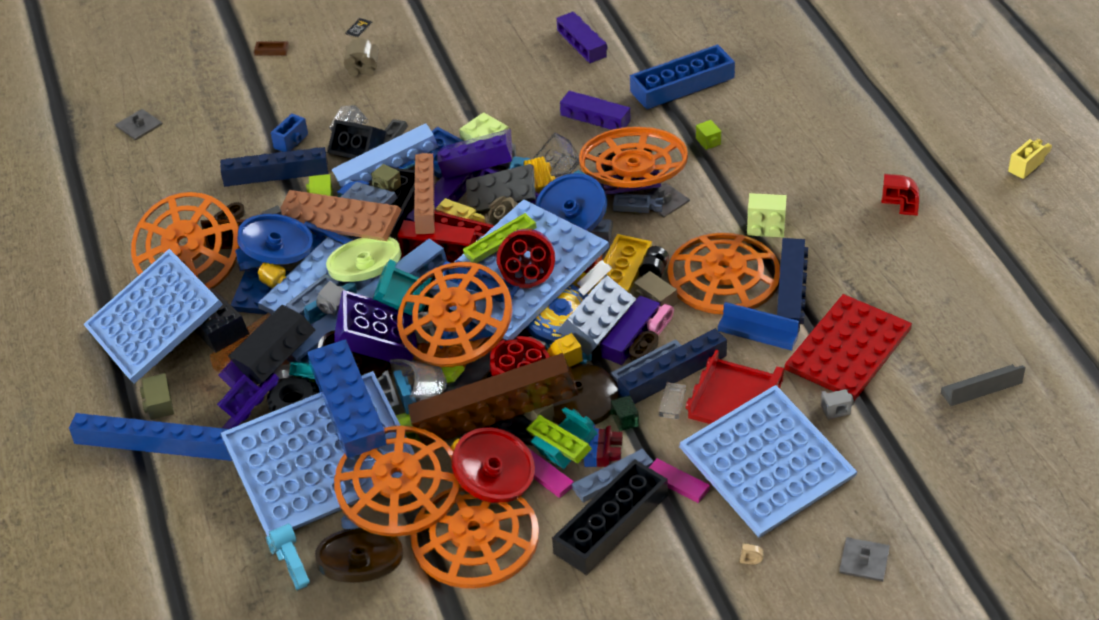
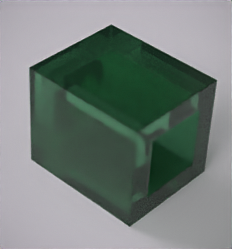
M630 396L611 401V415L619 431L639 426V412Z

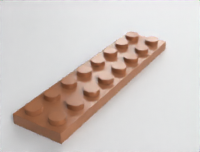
M289 190L280 207L282 215L294 218L303 224L307 221L318 228L337 234L386 242L402 210L399 206L294 190Z

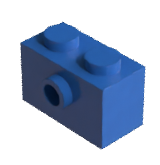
M291 113L271 132L274 149L287 152L300 143L308 135L306 119Z

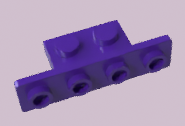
M272 373L264 382L257 386L243 374L217 404L231 416L222 428L231 429L245 421L250 416V411L262 403L265 394L276 387L279 377Z

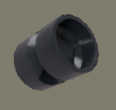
M659 246L649 247L639 266V274L644 276L650 271L661 278L669 261L668 252Z

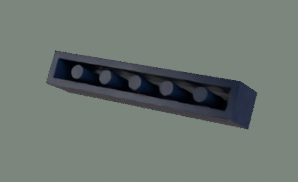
M325 147L220 160V171L224 187L329 174Z
M782 238L777 315L799 321L800 332V324L804 325L805 313H801V311H805V299H802V297H806V286H802V284H806L807 273H803V271H807L808 260H804V258H808V247H805V239Z
M715 328L618 378V395L629 407L705 368L708 358L713 356L715 350H719L718 359L726 357L727 339Z

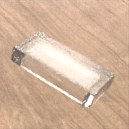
M666 382L659 409L660 417L679 419L686 385Z

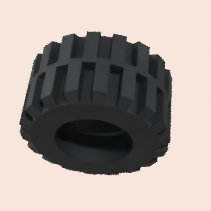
M300 376L281 379L276 387L267 393L270 413L318 394L316 386H314L312 381L309 382V379H302Z

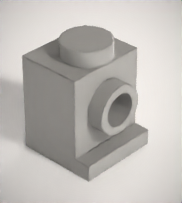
M846 389L832 393L822 391L821 407L828 420L851 414L854 399L852 394H848Z

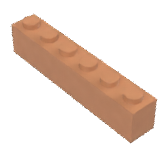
M428 153L415 154L414 218L416 234L435 233L433 154Z

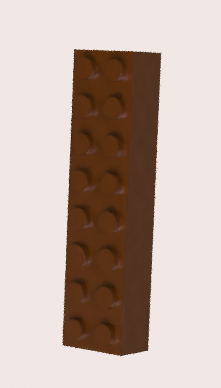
M561 353L409 404L408 408L413 427L425 429L436 434L442 440H446L544 406H550L553 403L570 399L579 394L571 369L564 354ZM418 434L420 440L426 446L436 442L429 437Z

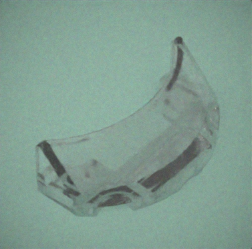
M390 360L391 365L396 371L401 370L403 377L410 376L411 379L415 380L413 390L409 396L413 403L439 395L442 390L446 389V376L440 367L429 365L422 361Z

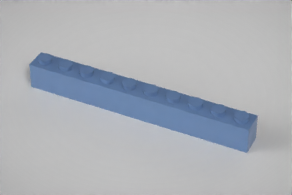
M428 239L399 260L395 268L420 278L425 273L442 266L447 261L444 248ZM381 275L356 294L373 298ZM338 313L335 316L327 314L312 325L316 331L287 358V361L309 363L307 352L316 349L322 336L335 330Z

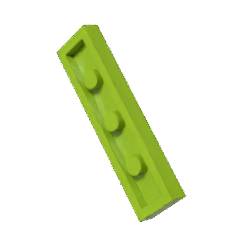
M524 213L464 248V255L472 263H478L497 252L502 241L510 233L519 229L534 230L537 228L536 222Z
M541 415L526 429L533 437L538 436L556 447L564 456L577 464L592 450L588 443Z

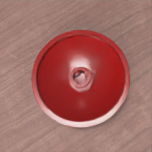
M479 428L466 433L458 441L452 455V470L458 483L469 494L486 502L503 503L516 500L528 490L534 478L535 464L530 450L518 437L502 429Z

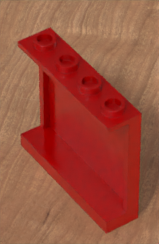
M715 350L713 356L708 358L706 370L701 372L699 384L694 386L692 398L687 400L688 418L711 424L776 385L780 389L784 379V368L776 366L773 374L718 359L719 350Z

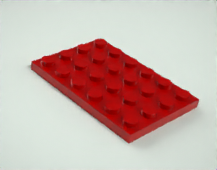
M842 294L787 360L784 370L833 392L846 389L848 394H852L855 401L912 329V323Z

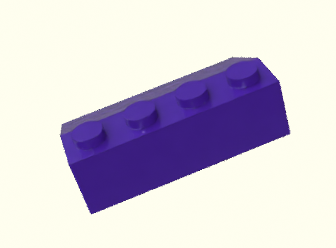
M511 129L443 146L438 151L437 163L444 179L511 162Z
M345 290L341 292L335 327V343L346 339L352 352L407 367L414 357L405 347L399 335L397 324L399 310L370 297ZM403 312L402 325L403 329L413 323V317ZM414 331L407 338L417 348V339Z

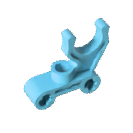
M286 524L269 531L266 541L272 555L277 554L279 561H286L296 590L307 587L310 581L295 549L296 537L291 525Z

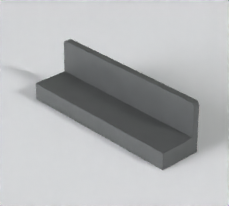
M1012 364L941 387V394L950 406H954L1023 383L1025 366L1015 367Z

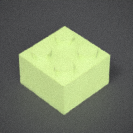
M483 112L459 129L460 139L465 141L508 129V126Z
M749 193L748 236L784 238L787 195Z

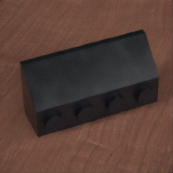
M282 304L228 357L244 375L258 385L264 382L316 330L303 315Z

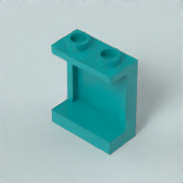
M389 259L383 268L373 299L399 310L403 297L419 278L395 268L397 262ZM428 278L412 295H419L430 284L432 278ZM407 302L404 313L412 316L415 303ZM420 304L418 313L423 312L425 304Z
M566 407L562 409L566 418L559 427L586 443H589L598 434L593 428L594 423L587 416L583 418L575 409L572 411ZM538 436L531 440V443L542 456L564 469L572 461L564 456L559 449Z

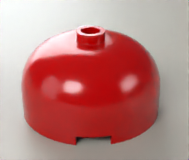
M519 229L510 233L502 241L497 252L496 261L499 271L508 283L519 286V288H532L545 282L551 275L555 265V250L551 241L543 233L533 229ZM526 251H529L530 257H526L524 253H526ZM541 267H542L543 270H544V273H543V274H539V273H540V270H541ZM521 269L523 276L516 278L515 273ZM524 276L530 280L537 279V281L525 283Z
M517 336V339L508 341L503 339L491 351L490 371L492 376L549 358L550 356L545 350V345L536 339L524 336Z

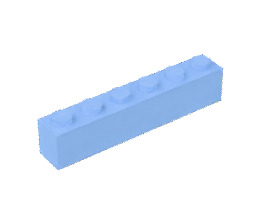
M425 123L333 168L332 171L340 188L354 181L369 182L372 180L371 173L382 164L389 167H399L415 159V154L428 153L438 148L432 131Z

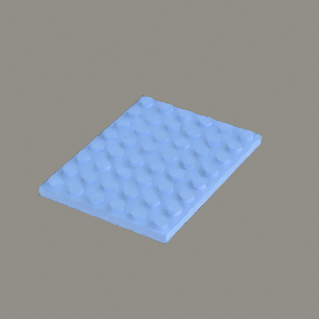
M524 199L483 237L526 213L536 222L537 228L534 230L543 233L551 241L555 250V265L551 275L545 282L532 288H520L512 299L513 311L511 322L503 336V339L506 341L513 340L609 248L608 241ZM526 251L524 255L530 257V252ZM497 252L478 262V264L490 268L504 279L497 265ZM464 254L457 259L462 262H471ZM541 267V270H540V273H539V274H543V273H544V270H543L542 267ZM521 269L515 273L516 278L523 276ZM524 276L525 283L537 281V279L530 280ZM449 280L445 281L448 288L459 286ZM438 284L431 289L428 297L433 298L440 292ZM466 288V290H467L471 295H472V294H475V293H478V292H476V291H474V290H470V289ZM486 298L475 301L477 312L485 313ZM492 298L493 308L490 317L501 321L505 303H500ZM452 306L449 309L455 311L457 307ZM475 319L472 320V322H474V323H476V324H479V323H480V321H478V320H475ZM488 324L484 327L492 333H495L497 328Z
M374 372L362 375L383 428L401 426ZM321 392L221 433V437L266 536H269V531L286 524H290L292 529L295 530L341 510L334 489V477L339 461L345 452ZM396 432L385 434L386 439L396 438ZM395 443L382 446L376 450L382 455L394 452ZM403 444V452L411 455L415 454L410 444ZM361 454L347 458L341 473L353 471ZM370 455L367 456L360 470L372 469L376 460ZM395 472L391 476L399 478L402 476V473ZM359 478L360 486L366 494L373 487L372 478ZM353 479L340 481L342 494L348 506L356 504L360 498L355 492Z

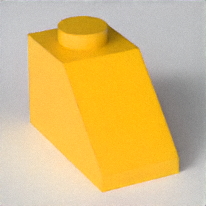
M572 333L555 340L547 350L550 357L563 353L569 367L583 361L581 345Z

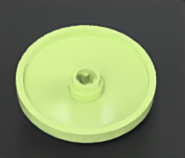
M388 237L387 242L359 238L340 246L332 252L327 259L326 266L329 275L335 280L343 282L363 281L381 275L389 259L398 262L401 257L399 243L391 237Z

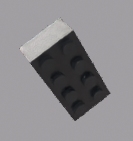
M210 288L209 290L223 305L194 331L216 353L249 335V331L242 315L213 288Z

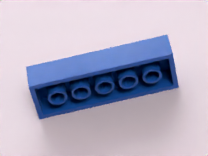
M717 44L630 75V92L647 110L735 78V61Z
M346 339L308 351L310 368L346 457L350 458L387 445L384 428Z

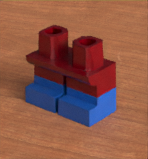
M594 424L593 428L598 434L588 443L592 450L584 457V467H607L610 465V461L621 460V447H611V445L622 446L623 432L612 431L611 425L605 429L595 428Z

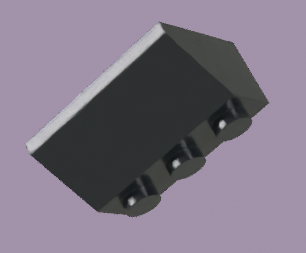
M335 119L327 153L356 158L382 145L386 130Z

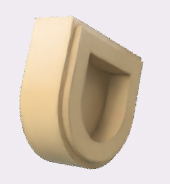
M742 544L740 563L755 565L762 562V548L756 545Z

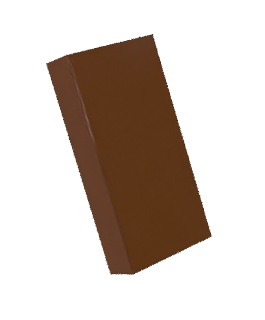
M256 41L254 55L286 56L289 43L288 41Z

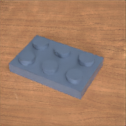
M359 182L353 184L346 193L340 196L341 198L389 205L397 199L395 192Z

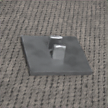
M141 109L115 124V126L136 141L161 126L162 122Z
M666 182L661 187L646 194L651 196V199L663 198L662 212H656L662 217H666L690 201L688 197Z
M846 537L839 573L883 582L890 545Z

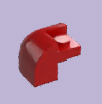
M884 174L881 203L900 205L899 214L918 216L920 193L917 183L912 178L904 175Z

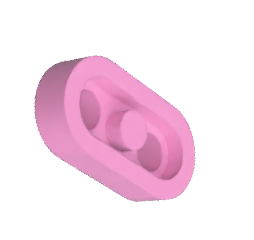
M667 304L660 306L656 315L650 318L647 323L648 331H653L659 336L672 319L674 307Z

